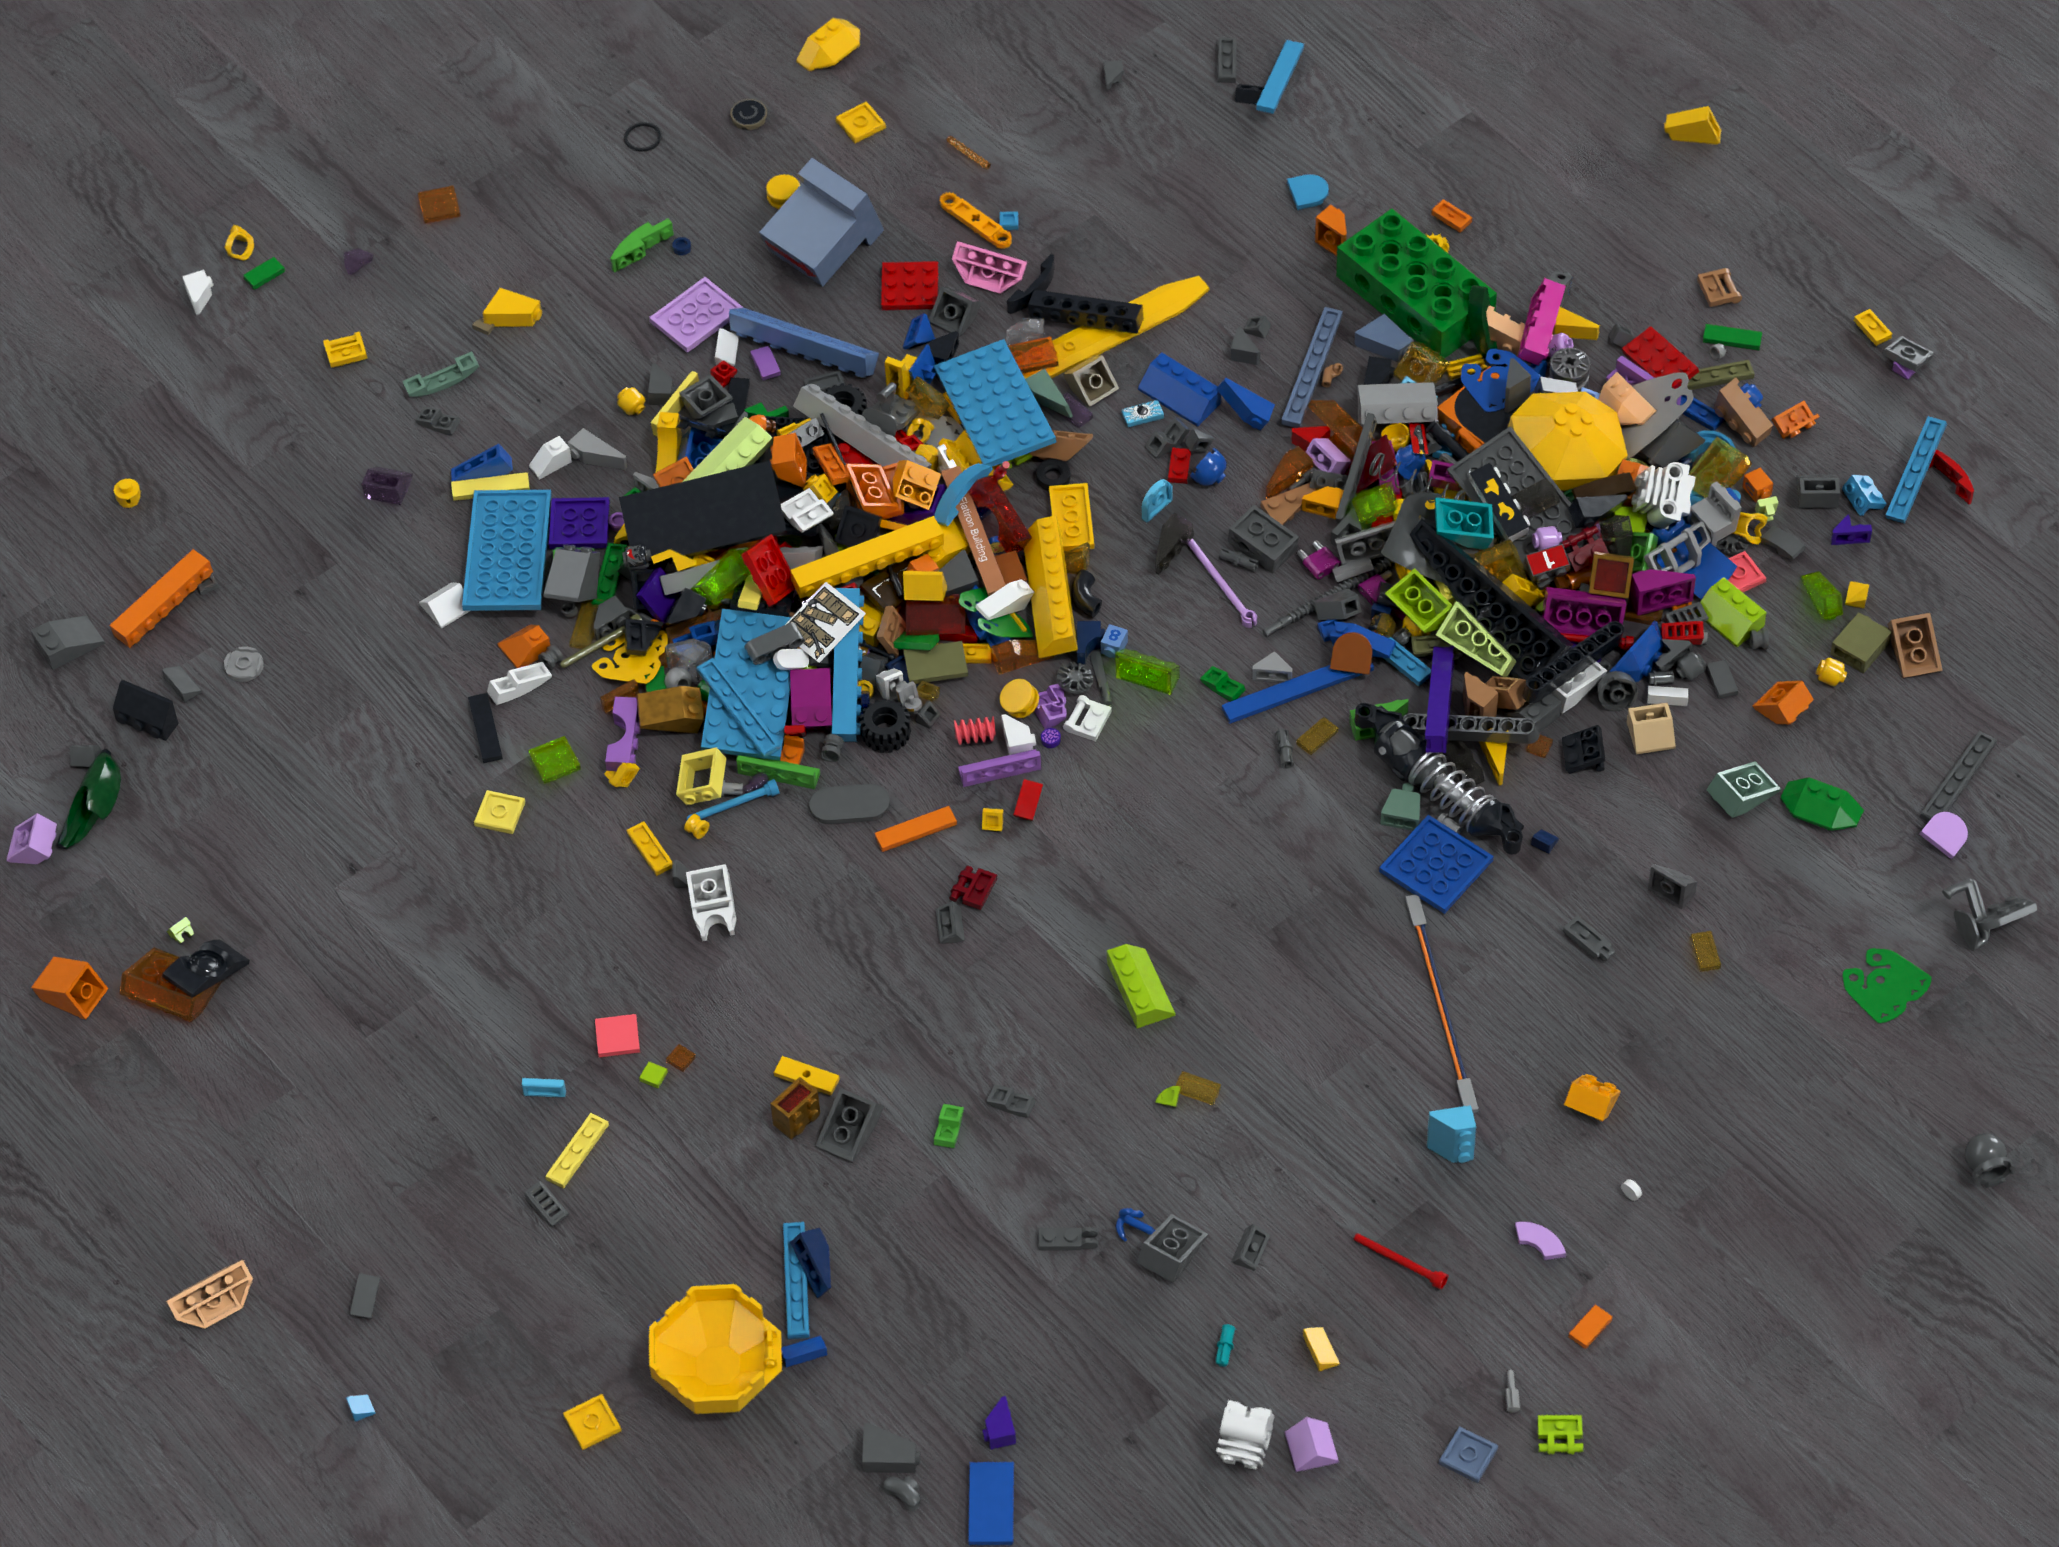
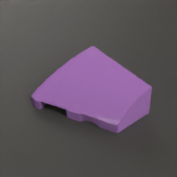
M1058 684L1048 686L1047 691L1039 692V703L1034 712L1044 729L1052 728L1066 718L1064 690Z

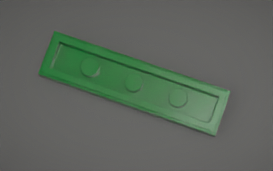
M608 543L598 578L597 598L592 600V608H598L601 603L615 596L621 576L617 571L624 561L623 552H625L627 545Z

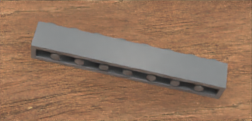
M809 384L801 387L793 407L811 419L816 417L819 424L825 428L820 416L823 413L833 434L878 464L887 466L898 463L900 460H909L926 468H931L932 464L926 461L925 457L917 455L911 451L910 447L902 445L896 441L895 437L881 431L879 426L866 421L864 416L851 411L849 406L836 401L834 396L821 391L819 386Z

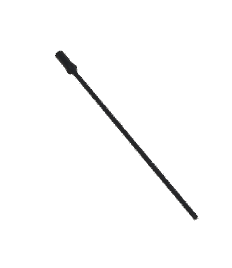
M821 413V419L842 463L846 466L824 414ZM850 481V484H851V486H852V488H853V491H854V493H855V495H856V497H857V494H856L855 489H854V487H853V485H852V482ZM888 565L889 579L892 581L898 597L904 598V589L899 580V575L893 571L891 565Z

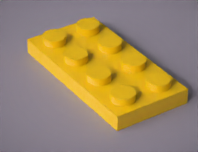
M1088 484L1049 486L1052 516L1056 515L1064 551L1094 549Z

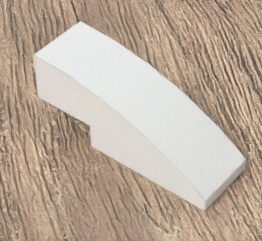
M543 662L509 670L506 677L490 680L487 692L496 705L502 704L532 691L549 680L552 674Z

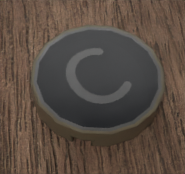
M755 99L741 100L734 104L731 109V120L740 129L742 127L747 128V130L759 128L765 123L767 118L765 105Z

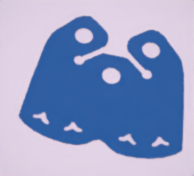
M1499 349L1488 350L1486 361L1489 364H1507V367H1490L1484 371L1482 382L1478 381L1481 374V366L1478 364H1464L1461 368V381L1485 412L1505 408V401L1502 403V399H1505L1510 358H1514L1531 375L1530 393L1534 391L1539 378L1542 376L1515 354ZM1494 354H1499L1501 358L1499 360H1494L1492 356ZM1472 368L1475 370V374L1469 375L1467 370ZM1496 372L1500 376L1497 379H1493L1491 374Z

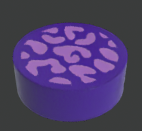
M1047 728L1042 731L1041 743L1043 746L1055 748L1060 744L1061 734L1057 729Z

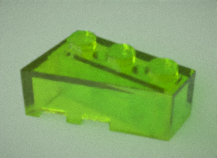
M748 547L730 549L692 587L695 593L706 598L705 604H719L725 595L751 574L741 556L742 553L748 550Z

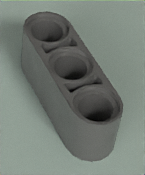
M792 622L750 640L745 644V649L753 664L758 665L773 659L774 654L781 649H795L801 646L805 639L797 624Z

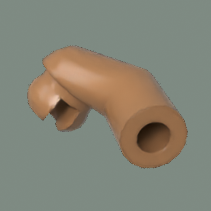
M1335 363L1324 369L1323 387H1330L1332 379L1341 374L1343 366L1340 363Z

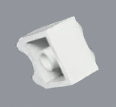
M726 864L686 872L693 918L701 934L702 941H707L708 930L717 923L724 924L730 936L735 935L734 928L737 918L730 875Z

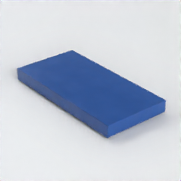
M970 1462L969 1545H1013L1014 1462Z

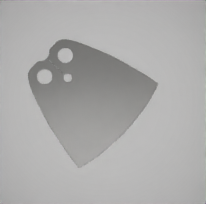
M1672 373L1632 386L1656 412L1643 425H1620L1628 459L1657 438L1690 406L1694 396L1692 390H1689L1687 387L1689 379L1686 373ZM1676 379H1682V385L1677 389H1673L1672 383ZM1682 395H1686L1687 401L1683 405H1677V399ZM1670 396V400L1665 402V398Z

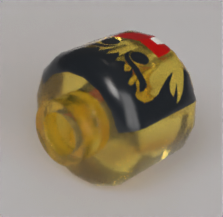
M1381 613L1372 618L1368 630L1390 638L1394 634L1396 624L1390 615Z

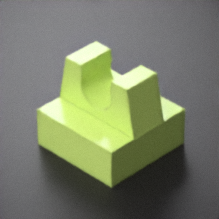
M1777 497L1757 500L1755 511L1767 516V522L1773 521V515H1775L1778 506Z

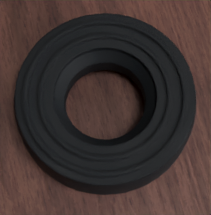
M1045 460L1036 470L1037 482L1045 490L1049 491V486L1068 485L1070 482V468L1062 460ZM1056 470L1060 472L1061 476L1058 479H1049L1046 477V474L1049 471Z

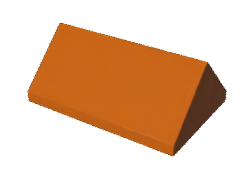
M846 464V470L864 511L884 517L898 508L882 465Z

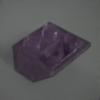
M377 466L368 469L362 481L364 498L401 505L413 478V473Z

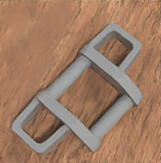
M1697 522L1691 527L1684 529L1674 539L1660 544L1658 548L1647 553L1644 559L1649 569L1684 573L1690 568H1696L1700 565L1701 550L1711 541V538L1704 523ZM1697 528L1703 538L1699 545L1693 533ZM1684 541L1689 551L1688 561L1678 567L1671 549ZM1660 553L1666 566L1661 569H1657L1653 560V556Z

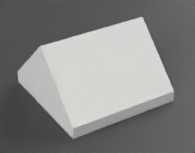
M450 583L419 602L420 606L441 629L470 612L463 611L464 589L460 583Z

